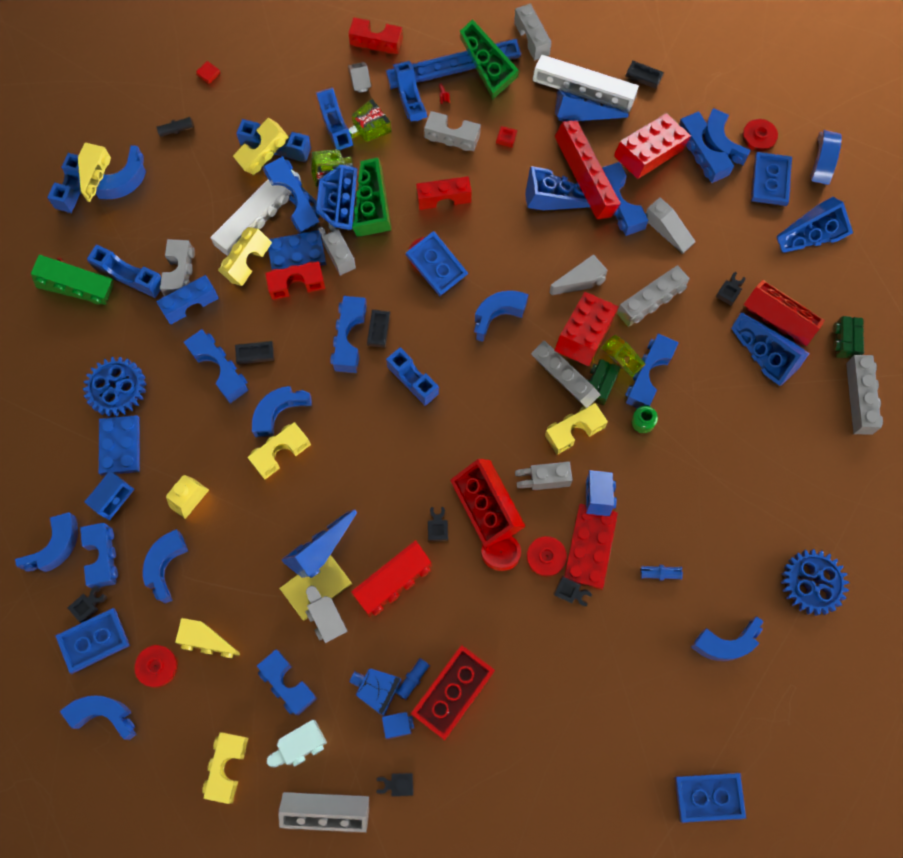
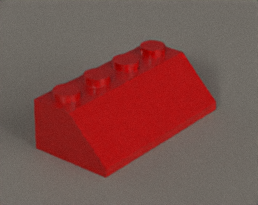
M764 280L755 287L743 304L750 313H757L765 323L775 325L780 333L793 337L794 342L806 347L825 321Z
M477 459L450 479L484 547L505 540L526 527L491 460Z
M415 540L352 590L351 593L369 617L371 615L376 616L384 609L382 606L387 602H394L400 596L398 593L403 589L406 591L410 589L419 576L425 577L431 571L432 563Z

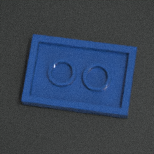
M762 152L756 153L751 201L783 206L788 205L792 165L791 156Z
M319 230L269 239L272 242L268 248L272 270L285 269L292 265H304L311 261H319L320 266L326 265Z
M434 231L405 254L439 296L443 295L468 275L465 268Z
M138 415L99 419L98 474L101 476L107 475L109 471L114 474L140 472V418Z
M114 608L56 635L62 655L71 674L130 646Z
M740 773L675 777L680 822L746 819Z

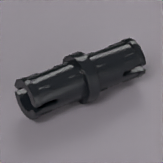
M191 117L178 121L171 120V123L157 126L159 136L162 137L172 133L179 134V131L194 128Z

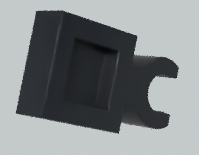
M737 272L732 274L730 282L728 280L724 282L716 295L717 298L731 306L742 290L740 286L743 285L746 277H743L740 281L736 280Z
M431 507L430 515L434 520L428 521V542L448 541V520H442L445 516V508L441 507V513L437 515L434 513V507Z
M561 576L553 593L555 596L570 603L577 599L582 606L588 605L586 601L582 600L583 595L592 596V593L587 589L579 590L581 587L580 583L565 576Z
M94 587L88 597L82 594L67 607L80 623L85 622L98 610L95 606L97 603H102L107 599V596L104 594L99 598L96 597V594L101 590L99 587Z
M413 773L391 774V780L385 777L377 778V781L385 783L383 790H377L378 794H384L388 790H392V796H413Z

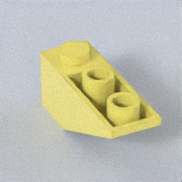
M84 143L78 156L80 188L83 196L90 202L96 194V188L103 179V173L109 165L111 157L105 147Z
M181 618L175 643L181 645L180 649L193 651V648H199L201 653L213 655V651L221 652L220 656L226 658H233V655L240 656V652L203 622Z

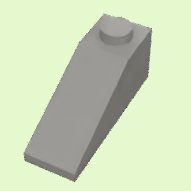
M662 198L657 199L647 208L646 216L648 223L682 254L696 242L674 209Z
M593 254L551 284L549 293L556 295L590 289L595 285L599 286L606 280L605 277L608 270Z

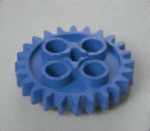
M112 357L111 362L104 359L103 365L97 363V369L91 367L93 374H86L89 380L84 381V384L88 386L83 388V391L87 393L84 397L88 400L87 403L92 406L93 410L98 411L101 415L106 412L108 417L112 413L118 417L120 411L126 415V409L133 411L132 405L139 406L137 400L144 399L140 394L146 393V390L143 388L147 385L144 381L146 377L135 362L131 363L129 359L124 361L122 357H119L118 361H116ZM118 372H121L119 376L115 377ZM105 383L103 387L99 388L100 384ZM131 386L129 390L125 391L126 387ZM115 396V399L109 402V399Z
M813 549L809 553L807 550H804L802 555L797 553L794 555L795 559L790 558L788 560L790 564L784 566L787 571L781 573L786 579L781 581V583L787 585L783 589V592H789L786 599H794L792 606L799 604V611L806 608L808 615L814 611L815 616L820 615L821 612L823 615H826L829 611H835L836 607L842 606L841 601L846 600V596L842 593L849 592V589L845 588L844 585L849 584V581L843 580V577L848 574L841 573L840 570L844 566L837 567L838 559L831 561V554L824 557V553L821 550L816 555V551ZM803 566H807L810 569V574L804 572ZM824 571L830 575V580L824 577ZM800 585L806 587V594L801 592ZM820 590L826 593V599L820 596Z

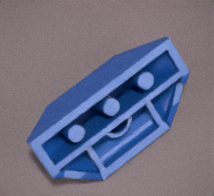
M340 164L336 169L330 171L319 180L316 212L333 227L347 230L352 229L358 168Z

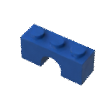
M67 154L61 167L64 171V181L62 184L54 183L47 198L55 209L72 213L81 193L78 165L79 155Z
M204 275L156 302L171 325L186 317L185 311L191 305L199 303L204 307L219 299L207 276Z
M401 347L386 359L387 368L424 406L439 395V386L426 373L423 375L418 371L413 363V359Z
M105 523L80 527L82 547L88 551L94 549L99 551L97 561L91 565L84 566L86 586L93 589L94 587L100 588L115 585L116 578H118V570L114 566L116 551L112 547V539H114L113 529Z
M277 649L257 665L260 670L258 675L264 682L269 681L273 687L270 690L277 698L280 696L286 702L283 706L290 714L300 715L317 700V697L303 681L293 688L285 686L283 681L284 675L292 666Z

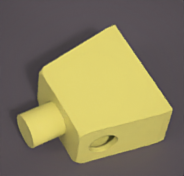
M183 475L167 494L166 499L169 507L186 519L209 489L194 478Z

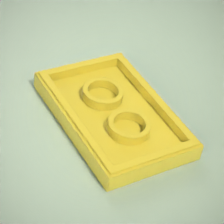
M331 555L325 564L319 568L320 572L316 576L301 578L297 575L280 588L303 621L308 618L305 611L308 610L307 605L310 604L308 595H306V589L309 586L316 587L321 597L327 596L333 599L352 585V582Z

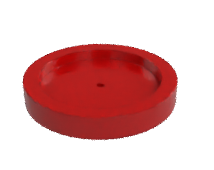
M754 119L744 127L742 138L749 148L755 151H767L775 145L778 139V131L770 121Z
M511 536L488 547H484L482 544L481 556L485 564L490 568L506 571L518 564L521 557V547L518 541Z
M549 536L534 540L527 551L529 567L536 574L545 577L558 574L565 566L567 560V553L563 544L556 538Z
M161 645L145 648L135 661L136 677L142 684L149 687L166 685L173 679L177 670V659L174 653Z

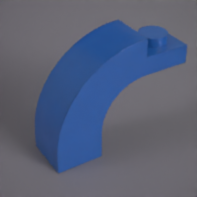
M406 61L394 64L396 83L407 119H410L412 122L427 118V111L418 92L414 68L411 62Z
M331 87L316 92L320 111L335 149L338 151L353 146L350 131L341 115L334 89Z
M713 108L704 133L706 146L716 152H726L730 160L744 165L751 150L733 143L726 137L724 126L729 115Z
M823 130V132H819L817 138L819 149L810 177L811 181L829 185L838 161L842 135L841 133Z
M130 146L127 163L121 171L110 175L103 174V179L96 188V195L99 199L123 197L133 192L142 183L146 175V169L143 165V153H141L138 146Z
M502 291L486 298L475 313V322L477 323L474 332L477 333L476 340L484 341L490 322L499 315L510 314L522 318L529 294L519 291Z
M286 386L267 394L259 402L253 414L252 432L254 436H274V424L278 414L289 407L312 406L310 392L300 390L293 393L291 386Z
M68 512L50 517L52 537L48 545L40 552L16 558V567L25 571H33L38 567V569L48 572L61 565L70 556L77 542L78 523L76 516Z
M177 529L162 536L152 545L143 564L145 586L150 589L154 588L153 594L155 598L165 604L172 601L165 582V569L173 558L188 552L183 536Z
M757 616L751 619L741 635L732 641L723 640L706 628L700 633L691 648L702 656L716 661H730L740 658L753 651L759 644L753 637L757 638L761 633L762 628L760 626L764 621Z
M87 696L73 701L60 711L70 727L74 729L81 728L89 720L97 716H105L112 722L123 739L130 740L137 735L133 730L135 728L133 722L129 718L125 719L132 712L123 703L112 698Z

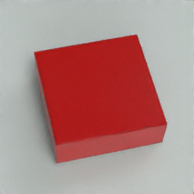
M208 61L196 71L197 76L208 84L221 74L220 70Z
M501 126L496 144L513 148L518 130Z

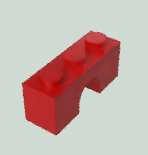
M353 17L348 32L349 43L356 47L398 54L403 40V30L400 26L386 24L382 32L373 33L371 32L370 20Z
M469 176L416 183L419 210L437 208V203L443 199H452L454 205L472 202Z
M311 261L299 266L292 265L280 270L273 269L265 273L272 300L289 297V287L297 281L303 282L306 285L307 292L325 289L319 261Z

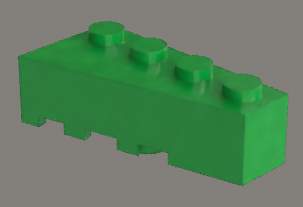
M473 19L460 30V39L492 99L496 98L518 78L519 70Z
M379 158L363 160L360 163L359 186L356 193V207L354 209L355 217L352 224L356 237L391 230L383 170Z
M40 254L31 271L36 288L88 300L98 305L107 304L114 286L111 278Z

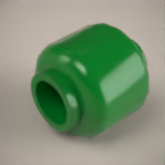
M640 406L635 410L631 418L632 427L639 433L652 431L658 422L657 412L650 406Z

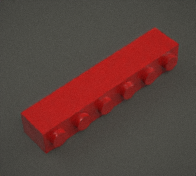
M578 121L562 122L554 136L596 219L611 218L621 204Z

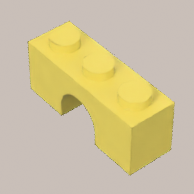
M267 118L256 130L261 136L259 147L254 149L244 143L233 155L240 166L252 175L259 172L262 166L273 157V154L289 138L279 124L270 118Z
M247 227L242 232L238 242L233 245L227 258L222 261L218 271L231 283L243 286L252 273L246 264L248 254L251 253L252 255L263 257L272 242L259 229Z
M596 403L588 408L583 406L579 410L580 412L575 415L571 413L564 417V421L558 424L555 422L547 427L545 437L556 455L574 445L575 439L571 434L572 429L581 428L590 437L606 427L608 421Z
M294 422L291 425H286L277 436L270 437L265 445L255 448L250 453V456H248V459L265 480L280 469L275 461L278 451L288 449L297 456L311 444Z
M221 732L219 737L215 738L213 749H215L214 758L210 759L208 771H210L209 778L205 780L202 793L205 794L204 799L227 804L233 803L238 781L227 778L224 767L230 759H244L249 738Z

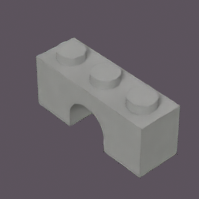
M531 3L516 8L514 23L520 35L526 34L528 50L534 61L540 59L541 55L549 56L551 40Z
M431 111L424 128L425 138L430 141L444 143L448 146L459 147L466 151H474L480 137L481 124L464 120L460 128L450 129L447 127V115Z
M167 239L165 257L169 264H176L178 267L172 272H162L160 290L164 296L190 283L189 276L193 272L191 261L195 257V249L191 246L189 240Z

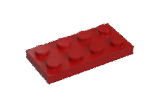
M579 504L564 574L565 577L581 585L603 590L618 512L612 511L610 516L586 514V505Z

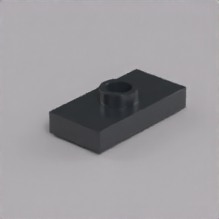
M633 60L625 77L657 89L664 72Z
M372 310L367 346L386 348L390 311Z
M273 341L235 345L237 364L275 360Z

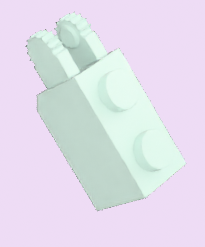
M311 720L280 738L277 744L279 750L268 756L267 764L271 767H279V765L284 763L297 766L305 761L304 756L311 752L315 755L324 750L323 745L327 744L316 720Z

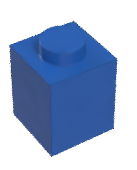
M407 712L382 717L386 739L410 735L411 729H414L413 717H408Z

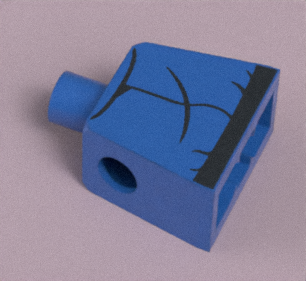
M369 668L365 676L355 671L349 682L359 687L356 693L357 697L379 714L385 716L402 679Z

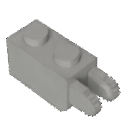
M328 224L331 233L326 234L323 227L318 228L325 249L339 275L356 269L354 257L339 229L337 230L331 224Z
M570 462L531 465L530 468L515 471L516 476H530L531 480L517 482V488L532 487V490L570 487L573 481Z
M309 586L306 589V595H308L310 604L307 605L308 610L305 612L310 622L315 621L318 627L314 630L319 641L324 639V642L327 643L348 632L332 599L327 596L321 597L316 587Z

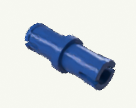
M660 564L659 566L641 565V579L656 578L659 581H664V579L682 580L683 572L681 571L683 569L682 567H664V565Z
M419 658L411 672H407L405 675L406 679L395 693L402 699L407 700L415 686L421 683L420 679L430 665Z

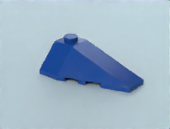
M558 90L555 114L560 121L628 118L629 116L624 110L606 104L600 106V103L590 99L583 101L584 99L578 95Z
M530 167L525 192L527 208L557 210L590 207L578 183L575 184L568 181V178L565 176L558 177L552 174L553 171L549 169Z
M831 197L816 205L777 235L776 238L781 252L784 253L803 249L806 246H818L821 243L837 242L852 234L853 230L844 202Z
M740 313L731 327L741 343L750 351L754 361L758 362L765 376L779 386H782L801 367L810 354L794 342L744 313Z
M356 510L347 511L326 527L327 531L322 530L318 534L316 533L312 536L313 541L311 543L301 544L281 559L282 562L301 578L316 576L320 572L319 568L325 564L357 514Z

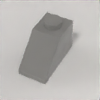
M364 62L348 65L353 89L358 90V92L368 91V88L371 87L367 65Z

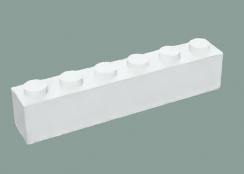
M541 55L535 67L533 77L534 82L627 112L631 110L639 87L638 85Z
M291 170L294 177L297 176L301 181L300 175L297 174L295 171ZM267 180L211 236L214 246L228 256L233 245L240 239L242 232L247 227L261 229L270 217H273L282 205L288 202L289 195H292L291 191L283 186H272L269 180Z

